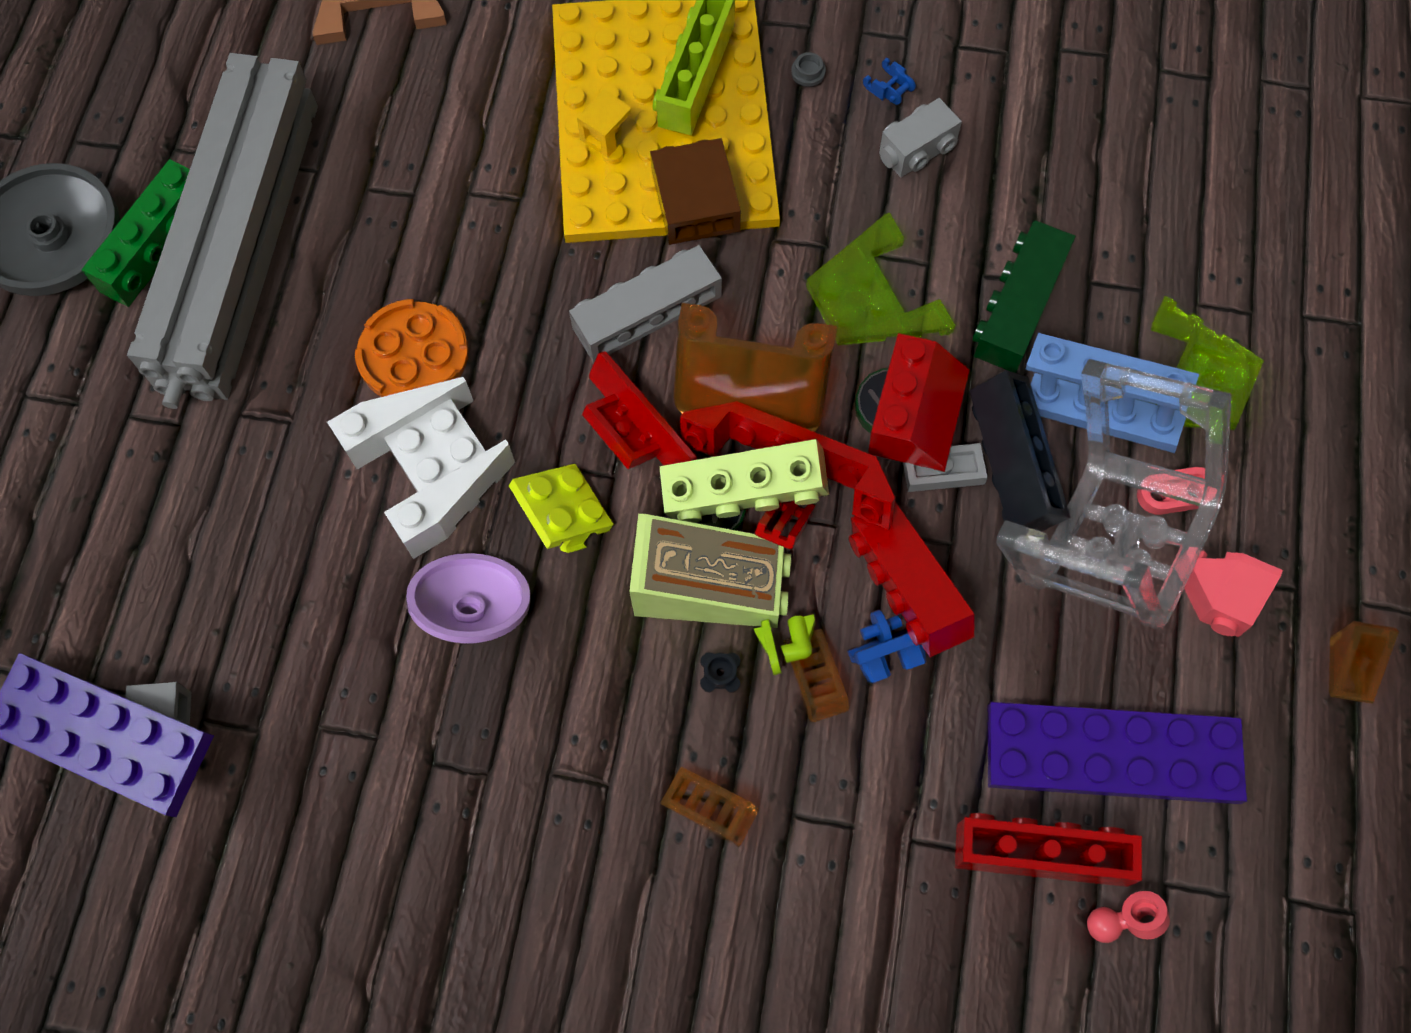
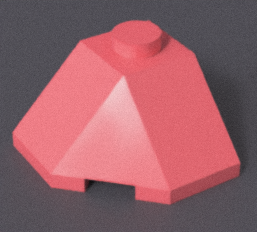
M1189 550L1177 563L1175 571L1199 620L1211 625L1212 630L1221 635L1240 637L1253 626L1279 581L1283 570L1244 553L1227 552L1225 558L1213 559L1207 558L1208 554L1205 551Z

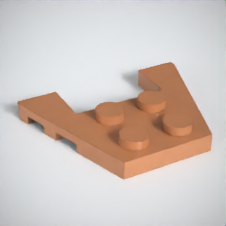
M322 0L313 29V37L316 45L346 41L345 12L412 2L414 22L417 29L447 25L444 11L437 0Z

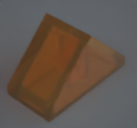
M1353 621L1330 637L1329 694L1331 697L1373 704L1399 634L1397 628Z

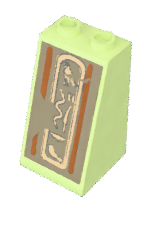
M638 513L629 590L634 616L762 627L761 621L769 619L771 628H777L779 615L787 616L789 592L781 591L782 577H790L791 554L784 553L783 546L760 538L752 533Z

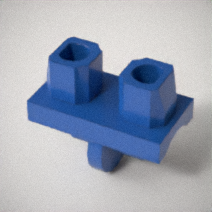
M880 610L870 613L872 625L860 629L864 640L877 636L878 640L847 651L851 662L859 664L862 673L870 683H875L891 676L885 659V655L897 651L902 668L906 670L926 663L923 646L921 644L916 646L912 642L907 629L891 634L892 630L902 627L900 617L897 615L886 619Z

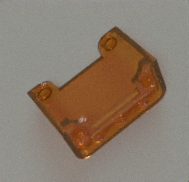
M682 303L677 333L674 378L675 406L683 413L684 411L738 401L814 432L820 427L823 420L838 326L819 323L805 325L798 331L795 337L794 348L718 337L716 336L717 318L713 311L701 305Z

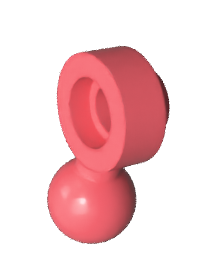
M1138 891L1131 894L1124 901L1121 912H1116L1108 907H1099L1094 909L1087 919L1088 932L1095 940L1101 943H1111L1117 940L1122 930L1128 929L1138 938L1155 939L1163 935L1170 924V915L1165 901L1158 894L1150 891ZM1147 915L1155 917L1153 921L1148 923L1140 921L1142 917Z

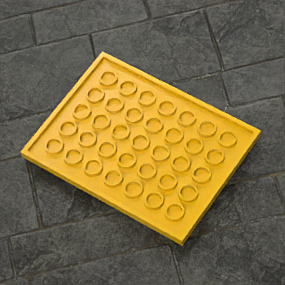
M605 0L552 4L565 243L666 236L652 175L650 151L660 150L666 146L676 147L692 144L705 139L722 138L741 210L740 230L779 227L780 215L755 0H735V26L692 136L658 127L657 111L653 110V100L657 89H661L666 66L674 57L677 39L685 30L689 10L691 7H694L696 0ZM604 89L631 107V114L615 130L617 149L608 158L580 140L577 117Z

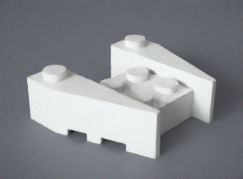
M464 377L360 402L327 422L357 470L391 451L416 489L417 493L384 512L413 559L448 539L456 530L455 525L468 511L472 512L480 503L479 498L494 482L497 483L515 463L506 439L485 451L458 411L473 402Z

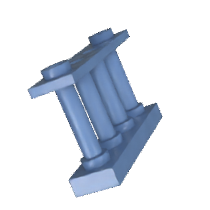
M1041 333L1037 335L1026 365V370L1036 372L1030 385L1041 417L1172 453L1176 451L1188 414L1186 412L1188 411L1199 377L1198 373Z

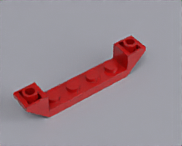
M738 401L684 411L680 416L681 439L693 450L701 451L715 457L729 438L756 449L817 439L823 447L827 478L854 489L852 515L888 530L891 527L895 496L876 456Z

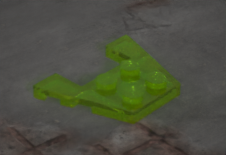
M890 213L882 216L807 279L806 287L838 345L885 341L886 337H894L898 333L920 338L922 334L939 332L941 336L954 332L955 324L940 299L909 312H904L876 263L874 257L903 246L904 236Z
M1164 296L1152 323L1151 331L1188 342L1177 368L1199 374L1188 411L1186 412L1188 414L1184 427L1235 430L1264 360L1224 333L1219 336L1203 325V319L1194 313L1188 315L1176 307V301Z

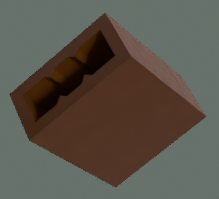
M722 138L705 139L676 147L666 146L660 150L650 151L653 180L669 245L740 232L741 210Z

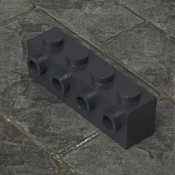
M1005 370L969 390L973 402L972 412L979 423L983 437L982 447L989 458L993 472L992 482L999 493L1003 507L1002 517L1009 528V532L1033 536L1070 519V513L1029 378Z

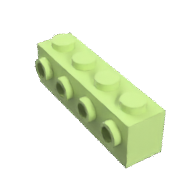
M817 439L659 466L664 513L673 519L692 523L700 522L702 520L701 516L716 514L719 518L740 515V509L755 507L756 511H771L778 509L779 503L795 501L796 505L813 504L819 501V496L829 495L824 451Z

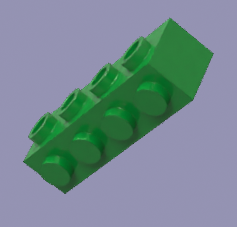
M169 159L81 269L101 294L129 307L153 277L190 171L189 168Z

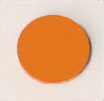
M413 299L391 303L374 313L364 324L365 328L355 349L356 365L363 380L380 397L460 378L466 367L469 353L464 329L458 318L449 309L441 304L437 306L427 302H414Z

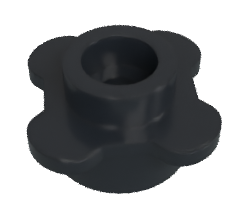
M708 652L701 657L700 663L704 668V677L700 680V686L705 692L710 693L715 689H726L729 693H733L739 689L740 680L737 678V668L740 666L741 660L737 654H713ZM717 670H724V675H717Z

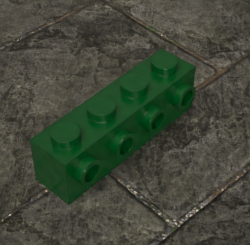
M1036 220L1033 221L1028 233L1020 232L1012 251L1018 254L1015 263L1007 261L999 280L1005 283L1001 292L993 291L986 311L991 312V316L988 322L980 320L972 341L978 343L974 354L975 358L1005 370L1017 372L1074 242L1075 235Z

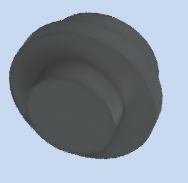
M812 52L799 55L791 68V75L794 81L806 87L818 85L823 81L826 74V67L821 57Z

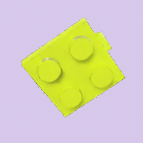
M576 464L514 478L509 484L511 491L547 549L561 545V551L570 553L587 548L584 542L590 534L596 533L598 535L608 532L614 525Z

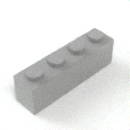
M700 245L690 250H682L676 253L672 259L658 266H650L644 269L640 275L625 283H616L607 292L593 299H585L579 302L575 308L569 310L572 328L594 363L598 353L606 351L610 355L721 298L722 278Z

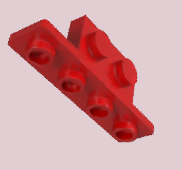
M606 351L598 353L589 373V378L605 398L587 404L582 416L623 465L629 470L655 457L663 466L697 460L690 447L684 443L666 419L660 415Z

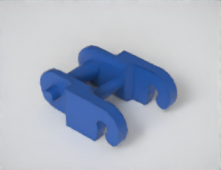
M885 58L882 61V67L892 78L887 83L875 79L871 84V77L867 75L863 79V84L868 91L882 101L886 98L893 104L899 105L902 102L901 95L907 90L910 92L914 91L916 84L911 77L905 74L906 69L895 61L890 66L889 58ZM895 82L900 85L897 90L891 87Z

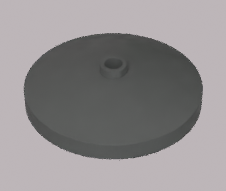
M48 163L21 169L0 180V288L19 295L43 296L68 290L88 279L81 269L120 222V214L114 198L97 177L76 166Z

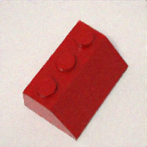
M898 333L871 430L868 454L945 472L970 370L938 342Z

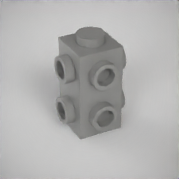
M940 98L928 105H920L910 116L900 122H892L885 128L882 133L879 151L881 160L885 166L892 168L900 178L912 170L914 172L919 171L930 159L940 153L946 154L955 147L958 142L962 121Z

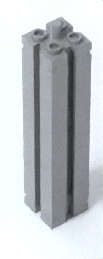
M229 53L226 62L227 70L222 73L134 332L136 338L131 342L127 353L128 358L151 383L153 389L164 395L162 405L167 408L177 409L181 396L185 394L186 390H190V395L203 401H212L213 398L228 400L232 389L231 380L235 379L310 135L312 128L311 120L315 118L318 108L311 89L304 88L307 79L299 61L271 58L269 64L260 63L257 56Z

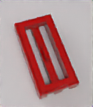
M795 501L779 503L778 509L764 513L758 522L755 535L785 548L793 549L810 521L815 505L808 504L804 509L796 505ZM783 511L784 513L773 528V531L768 530L778 513ZM793 516L798 517L799 519L790 531L788 538L782 536L781 534Z

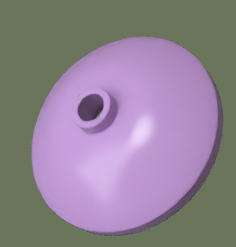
M455 554L430 562L413 576L407 588V609L413 621L422 630L434 637L461 644L482 643L509 633L523 621L530 606V589L522 573L504 560L484 554Z

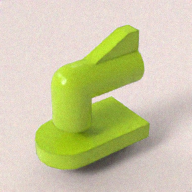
M814 614L804 617H791L787 623L792 643L781 646L786 663L810 657L812 654L811 637L816 624ZM769 619L761 621L762 627L755 628L754 632L769 657L773 675L782 674Z

